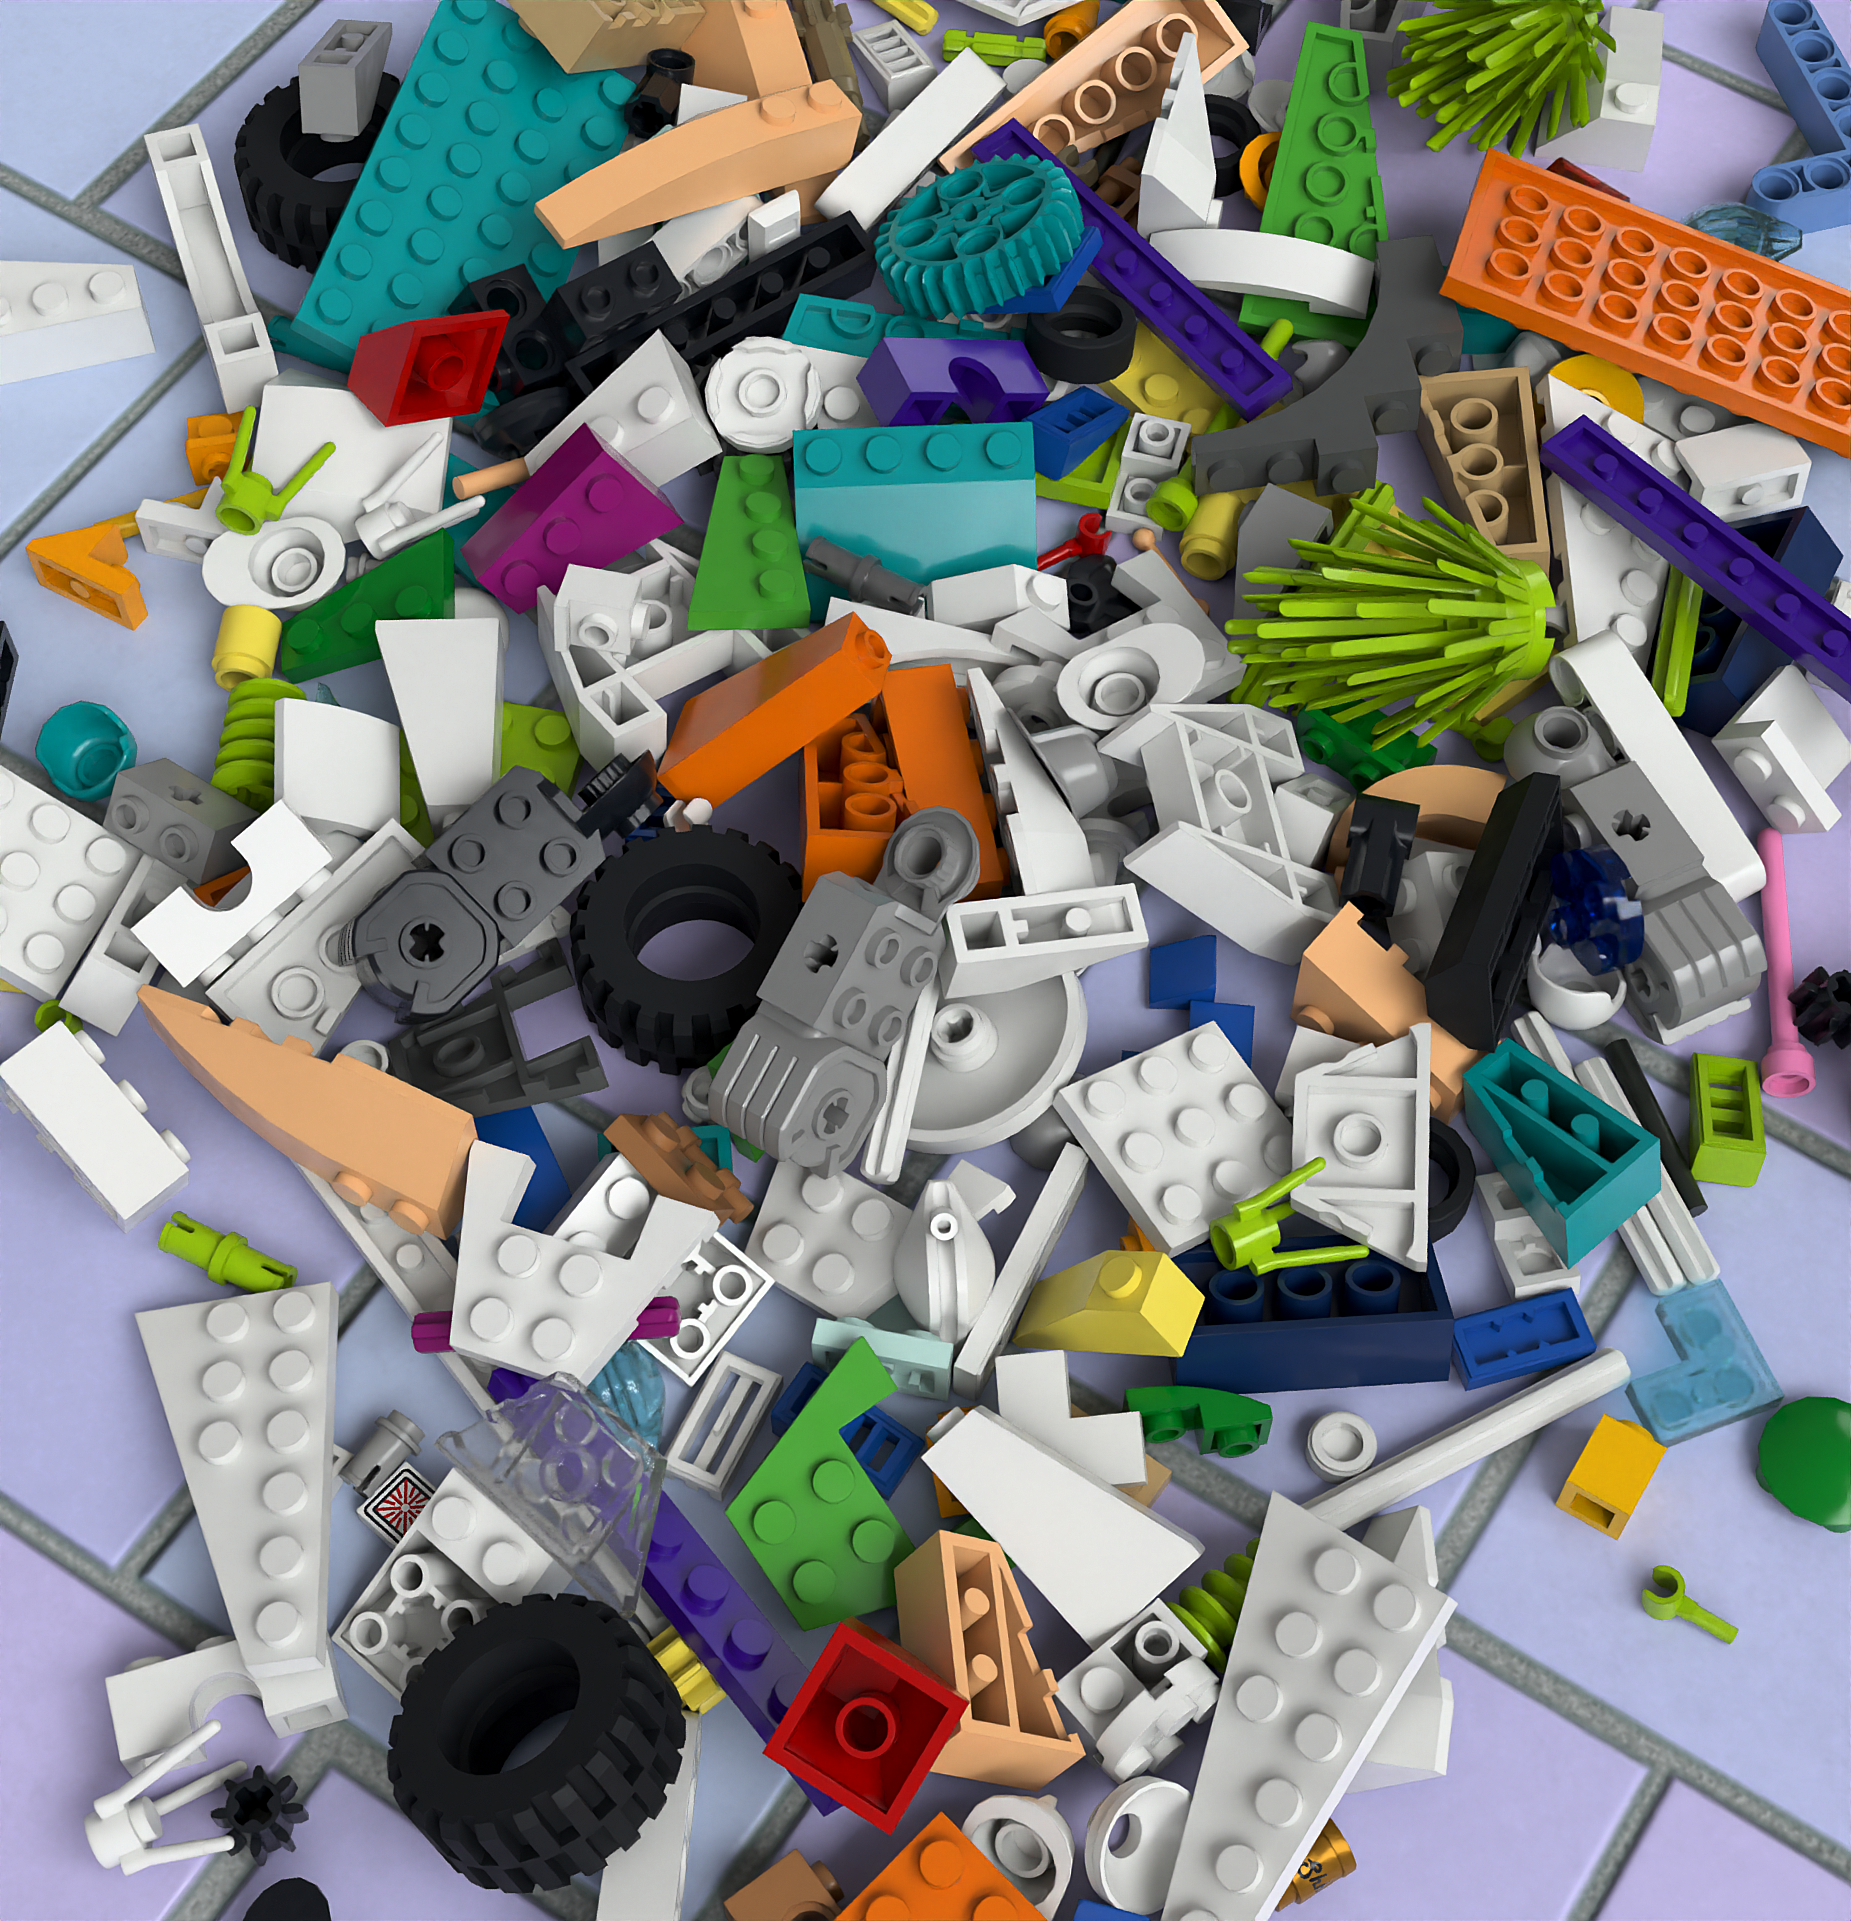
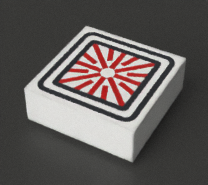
M406 1461L356 1512L359 1519L394 1550L437 1488Z

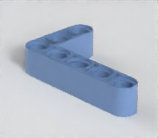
M1770 0L1756 43V52L1814 156L1767 166L1759 169L1754 174L1741 214L1740 223L1747 235L1761 241H1776L1851 224V68L1810 0Z

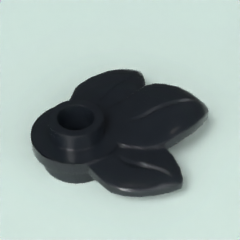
M1092 554L1079 558L1071 564L1067 578H1064L1066 579L1070 621L1068 633L1081 634L1088 631L1092 635L1143 609L1111 585L1117 566L1113 557L1103 554Z

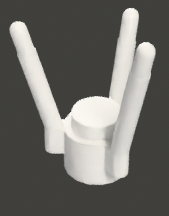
M433 433L377 492L362 500L367 513L356 519L355 525L363 543L377 560H384L395 552L421 538L429 536L442 527L446 529L478 515L479 508L484 506L485 498L477 495L416 522L404 503L398 501L391 505L388 502L389 498L443 441L442 433Z
M209 1720L119 1789L94 1800L95 1811L85 1815V1831L94 1855L104 1868L110 1869L121 1864L124 1874L129 1876L151 1865L206 1856L212 1853L228 1851L234 1847V1838L228 1835L152 1848V1841L163 1835L161 1816L223 1786L227 1779L233 1780L243 1775L248 1768L244 1761L239 1760L218 1771L216 1770L154 1802L147 1796L134 1799L135 1796L218 1733L221 1729L219 1720Z

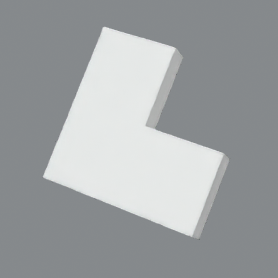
M1064 1349L995 1357L1000 1417L1115 1488L1148 1485L1142 1415L1139 1411L1072 1418L1067 1354Z

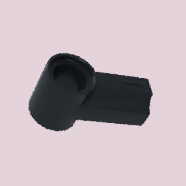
M670 48L656 49L648 53L646 74L628 99L624 111V121L633 128L636 137L649 140L665 125L670 124L673 126L675 123L682 83L693 85L695 59L688 53Z
M1357 792L1346 848H1350L1348 862L1345 864L1340 887L1339 907L1343 908L1350 901L1364 914L1360 919L1364 921L1375 922L1380 918L1393 916L1404 859L1409 860L1420 810L1419 804Z

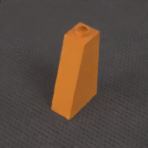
M852 611L685 701L658 770L657 780L676 800L685 802L686 806L694 798H703L711 804L712 809H715L880 694L892 658V654L888 651L885 641L876 631L869 629L860 617Z

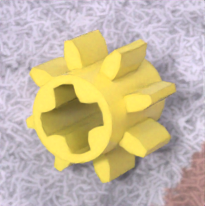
M672 1624L646 1644L647 1648L677 1687L683 1702L682 1708L688 1705L693 1712L701 1711L703 1715L727 1696L719 1683Z

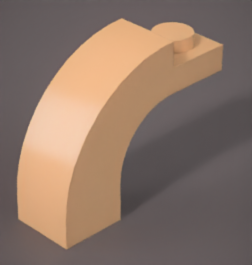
M1429 765L1403 770L1374 783L1362 793L1419 804L1420 810L1414 837L1476 851L1498 793L1504 789L1507 775L1469 766ZM1355 800L1344 811L1335 827L1325 867L1326 872L1334 874L1339 898L1345 864L1348 862L1350 848H1346ZM1359 920V921L1357 922V924H1358L1360 927H1361V924H1362V921H1363V920Z

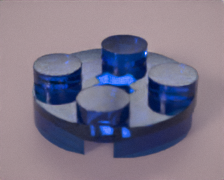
M1601 843L1555 854L1551 859V873L1554 879L1556 908L1552 909L1548 915V926L1553 940L1559 946L1569 945L1576 959L1592 976L1626 968L1625 964L1636 962L1641 955L1644 944V915L1640 898L1630 901L1627 899L1626 891L1621 881L1630 879L1632 876L1624 861L1613 849Z

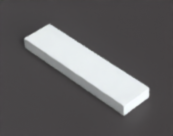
M1068 1142L1066 1143L991 1291L981 1316L975 1323L954 1364L953 1393L973 1402L977 1398L980 1399L996 1367L995 1357L1002 1355L1027 1305L1032 1290L1039 1281L1087 1184L1090 1157L1084 1149Z

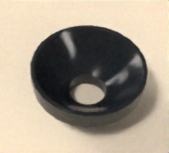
M560 386L542 389L516 398L483 416L472 427V433L481 449L493 456L508 461L524 457L576 408L573 403L572 394L567 387Z

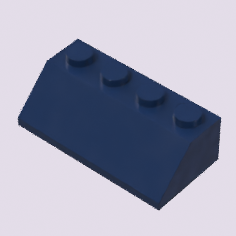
M1809 506L1727 523L1824 598L1844 555ZM1703 589L1685 712L1680 717L1671 718L1678 725L1707 737H1715L1778 667L1791 665L1794 659ZM1660 625L1653 638V643L1645 674L1650 684L1652 680Z
M1429 1232L1426 1272H1415L1370 1248L1369 1255L1364 1258L1277 1268L1259 1276H1255L1248 1265L1232 1271L1226 1269L1216 1256L1211 1243H1201L1171 1258L1174 1264L1205 1296L1183 1356H1168L1173 1386L1202 1387L1239 1395L1449 1381L1455 1319ZM1343 1234L1281 1238L1280 1244L1273 1247L1272 1251L1273 1253L1334 1246L1359 1245L1360 1243Z

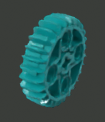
M1016 153L1007 160H1003L996 154L990 162L980 163L975 159L972 166L961 170L955 166L954 172L947 176L940 177L935 174V182L927 187L917 185L915 196L912 198L902 197L900 209L889 211L887 222L880 225L878 229L879 236L874 242L877 267L895 303L902 304L907 312L916 311L923 318L933 313L939 320H943L952 312L958 319H962L968 311L973 310L983 315L986 307L999 304L1003 308L1004 301L1015 296L1024 299L1025 289L1032 286L1043 287L1046 275H1058L1060 273V263L1071 261L1073 258L1072 249L1078 248L1081 244L1080 235L1085 229L1082 221L1083 215L1080 210L1081 205L1074 186L1072 187L1070 179L1066 176L1063 168L1056 167L1051 160L1045 159L1040 161L1035 155H1030L1023 160Z

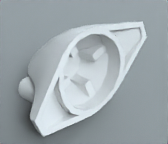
M935 1179L927 1181L899 1242L894 1258V1280L904 1305L919 1329L935 1334L942 1342L952 1343L953 1358L959 1356L991 1295L995 1280V1259L989 1241L951 1179Z

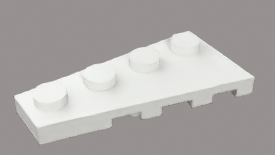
M391 818L333 872V876L306 900H303L204 993L207 1000L230 1022L236 1017H240L257 1023L263 1033L274 1043L281 1045L288 1035L308 1041L314 1049L311 1054L318 1058L363 987L357 977L358 971L355 963L339 967L338 941L341 929L390 882L405 871L417 869L411 862L425 848L398 822Z

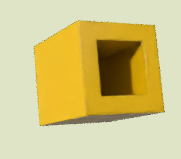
M1604 1413L1566 1480L1555 1506L1618 1541L1667 1447L1654 1441L1651 1433L1639 1424L1629 1420L1617 1421Z

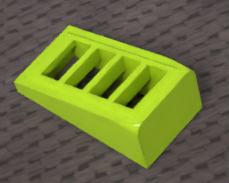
M1693 1052L1690 1060L1689 1168L1692 1175L1697 1181L1752 1187L1758 1179L1767 1155L1758 1063L1753 1060ZM1709 1083L1741 1086V1091L1709 1087Z

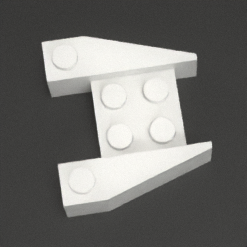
M657 538L646 544L647 566L630 574L642 577V603L651 604V619L647 637L644 641L635 640L631 655L570 645L567 653L555 651L553 605L556 596L545 585L537 588L538 641L580 754L598 773L620 753L632 763L647 749L650 750L653 756L656 771L659 770L667 750V713L655 700L718 670H722L730 678L812 633L807 628L687 630L688 610L700 561Z
M1250 704L1146 705L1096 743L1098 752L1146 770V783L1152 795L1160 827L1157 835L1123 858L1125 867L1249 952L1290 966L1296 965L1301 961L1303 952L1342 908L1338 906L1340 898L1334 876L1291 861L1273 794L1279 785L1294 780L1305 772L1292 722Z

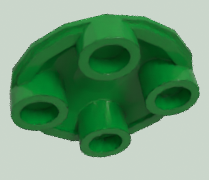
M1807 1396L1783 1405L1766 1422L1758 1444L1759 1462L1755 1471L1760 1487L1772 1494L1795 1516L1823 1526L1834 1533L1850 1531L1851 1404L1835 1397Z

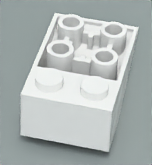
M620 1152L606 1154L542 1234L629 1260L632 1257L656 1197L660 1194ZM718 1231L714 1233L707 1243L701 1240L681 1264L684 1271L668 1290L661 1289L655 1296H673L677 1298L682 1317L679 1334L673 1338L628 1341L689 1387H693L775 1282L768 1273Z
M490 1467L452 1468L331 1639L400 1702L409 1681H418L425 1671L422 1662L435 1648L442 1651L455 1639L452 1634L453 1631L467 1621L474 1625L487 1617V1609L503 1602L516 1606L522 1604L523 1596L538 1593L550 1594L555 1600L557 1594L563 1593L589 1557V1554Z

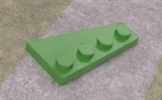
M761 454L724 456L688 610L687 630L809 628L811 608L782 456H765Z

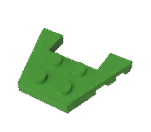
M860 1336L851 1342L838 1363L813 1392L797 1417L781 1438L775 1442L723 1511L803 1632L843 1621L850 1616L856 1617L897 1605L894 1568L916 1550L839 1434V1430L898 1389L864 1336ZM972 1515L948 1531L996 1542ZM1003 1550L1011 1570L1016 1564Z

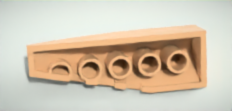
M697 0L705 9L706 14L680 48V51L688 53L695 59L693 86L746 95L747 100L790 88L812 84L804 53L786 0ZM837 171L767 190V193L773 200L796 189L799 194L800 226L824 222L828 219L814 208V205L823 192L838 177Z
M1128 0L936 159V161L947 175L954 172L955 166L959 170L972 166L974 160L970 149L1013 117L1056 157L1063 148L1072 144L1077 147L1078 154H1081L1151 122L1156 117H1160L1162 99L1165 89H1169L1173 64L1184 32L1195 34L1203 85L1248 49L1249 45L1216 0Z
M832 79L790 88L699 113L663 134L597 166L535 203L534 213L562 249L565 250L847 168L851 162L862 113Z
M147 984L141 986L136 994L151 1028L188 1072L235 1117L281 1153L331 1183L333 1190L346 1201L360 1207H364L367 1202L387 1211L390 1218L397 1225L410 1233L422 1235L424 1231H427L445 1241L463 1216L470 1148L474 1139L479 1140L472 1114L356 1058L338 1052L331 1063L318 1059L311 1054L314 1049L308 1041L288 1035L283 1043L279 1045L264 1034L257 1023L236 1017L229 1026L221 1024L218 1015L209 1006Z

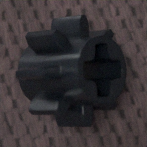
M1819 966L1788 996V999L1797 1005V1018L1792 1023L1794 1026H1798V1032L1804 1038L1813 1042L1815 1046L1818 1047L1833 1039L1835 1044L1842 1050L1851 1044V973L1844 969L1829 976L1828 972L1822 966Z
M257 1765L253 1771V1778L246 1779L239 1784L229 1779L224 1782L229 1793L225 1808H217L211 1811V1818L218 1827L233 1828L226 1834L232 1836L235 1841L234 1847L227 1851L230 1856L239 1853L246 1845L258 1866H264L269 1852H273L281 1847L290 1852L296 1849L291 1838L294 1824L309 1820V1814L302 1804L287 1803L295 1796L298 1789L290 1775L281 1778L274 1785L269 1781L262 1766ZM259 1807L266 1813L270 1811L272 1816L267 1822L261 1824L258 1820H250L248 1818L251 1811Z

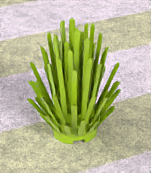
M1408 0L1435 2L1432 6L1439 9L1454 10L1402 21L1397 26L1396 31H1405V36L1410 38L1409 45L1404 46L1401 57L1402 59L1412 57L1411 62L1393 68L1386 73V80L1390 83L1387 87L1389 98L1398 97L1400 105L1404 108L1420 100V106L1416 108V114L1420 118L1425 119L1438 111L1434 116L1435 121L1446 124L1425 142L1433 152H1440L1457 134L1470 129L1491 111L1487 119L1471 135L1467 142H1479L1477 150L1481 152L1487 151L1489 147L1492 148L1501 141L1521 115L1520 124L1509 148L1510 156L1520 159L1549 91L1554 89L1546 140H1550L1557 133L1568 81H1570V120L1574 128L1579 120L1581 128L1588 124L1590 115L1585 76L1590 80L1591 71L1593 70L1599 83H1602L1605 75V70L1595 49L1600 41L1614 53L1616 52L1615 39L1598 25L1596 12L1604 11L1601 0Z
M1421 496L1423 508L1466 542L1428 519H1422L1418 522L1399 511L1398 519L1360 499L1349 498L1355 510L1430 547L1388 529H1373L1362 524L1355 525L1353 528L1358 535L1427 562L1286 538L1292 548L1300 549L1296 551V554L1303 560L1354 567L1367 571L1323 567L1321 571L1258 566L1253 572H1246L1241 575L1251 583L1366 590L1240 594L1247 603H1256L1257 610L1276 611L1286 617L1227 620L1224 624V630L1229 635H1258L1250 636L1247 639L1230 640L1227 643V650L1231 654H1247L1239 663L1338 660L1278 668L1266 676L1262 685L1336 676L1337 684L1275 696L1268 701V706L1278 708L1309 701L1305 711L1378 695L1374 699L1330 716L1342 724L1422 692L1414 696L1415 703L1375 724L1371 734H1380L1403 722L1374 740L1371 752L1468 695L1419 736L1416 747L1421 748L1431 742L1460 717V726L1469 721L1510 681L1529 680L1544 668L1555 638H1545V607H1556L1554 594L1545 572L1533 560L1508 558L1466 521H1464L1463 525L1425 496Z

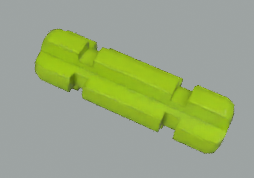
M948 29L944 34L942 55L943 59L947 62H952L966 47H969L988 66L1008 67L1011 63L1022 59H1035L1046 62L1047 46L1045 39L1041 37L1025 36L1024 41H1017V35L975 31L973 37L967 36V30Z

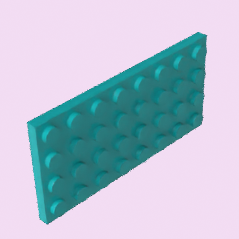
M439 0L289 329L353 363L361 336L407 321L451 316L447 308L468 283L523 263L547 304L556 288L566 283L581 245L563 250L535 215V203L586 172L619 155L630 129V125L624 121L625 105L638 84L612 69L567 74L540 40L529 35L519 25L518 19L520 16L496 0ZM519 360L522 365L527 367L524 362ZM487 388L479 413L454 416V418L473 427L483 416L501 405L494 392Z

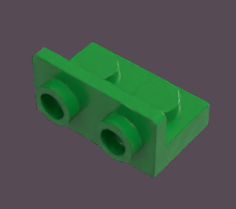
M1363 699L1305 711L1308 704L1306 703L1298 712L1295 730L1298 747L1311 761L1317 764H1325L1349 780L1359 793L1395 773L1435 763L1438 749L1430 743L1424 747L1417 748L1419 736L1410 730L1380 749L1371 752L1374 740L1400 725L1399 723L1380 734H1371V730L1376 723L1389 717L1378 709L1342 724L1330 717L1366 702Z

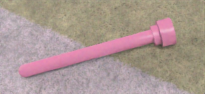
M1766 827L1758 833L1756 838L1757 854L1766 872V885L1760 892L1765 956L1768 966L1767 981L1772 1045L1767 1049V1055L1761 1060L1762 1088L1766 1093L1775 1097L1793 1098L1803 1096L1815 1088V1066L1812 1055L1807 1053L1806 1047L1803 1044L1799 1043L1798 1026H1794L1792 1023L1797 1018L1796 1005L1788 999V996L1795 988L1782 836L1777 829Z

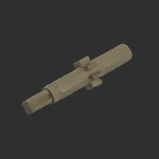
M790 0L794 11L790 13L801 47L806 50L815 82L832 79L862 113L853 153L855 151L862 152L870 144L869 139L871 136L862 111L863 98L858 86V78L846 44L853 41L849 27L853 24L848 6L846 3L834 6L833 0Z

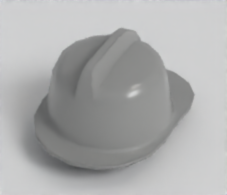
M1010 707L1006 708L1079 825L1078 819L1102 804L1118 787L1119 779L1112 757L1097 750L1096 743L1103 738L1092 729L1076 724L1029 734Z

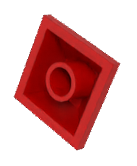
M504 309L414 320L361 336L346 386L385 427L479 413L510 315Z
M850 1616L839 1623L762 1754L891 1836L963 1716L970 1701L915 1655L858 1619Z

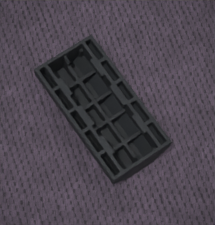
M1533 772L1498 793L1424 980L1428 1016L1469 1049L1495 1053L1565 864L1561 781L1559 775Z

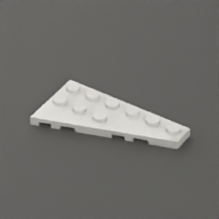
M1548 373L1535 386L1537 403L1545 406L1546 424L1540 429L1542 444L1584 414L1687 492L1690 477L1674 453L1675 442ZM1552 471V475L1546 480L1554 558L1562 560L1564 580L1558 585L1559 605L1567 607L1570 634L1563 640L1564 650L1605 629L1611 630L1625 643L1645 675L1670 562Z
M331 1281L134 1313L243 1663L254 1679L325 1668L339 1294Z
M1274 1490L1272 1491L1161 1921H1268L1458 1605L1456 1601Z

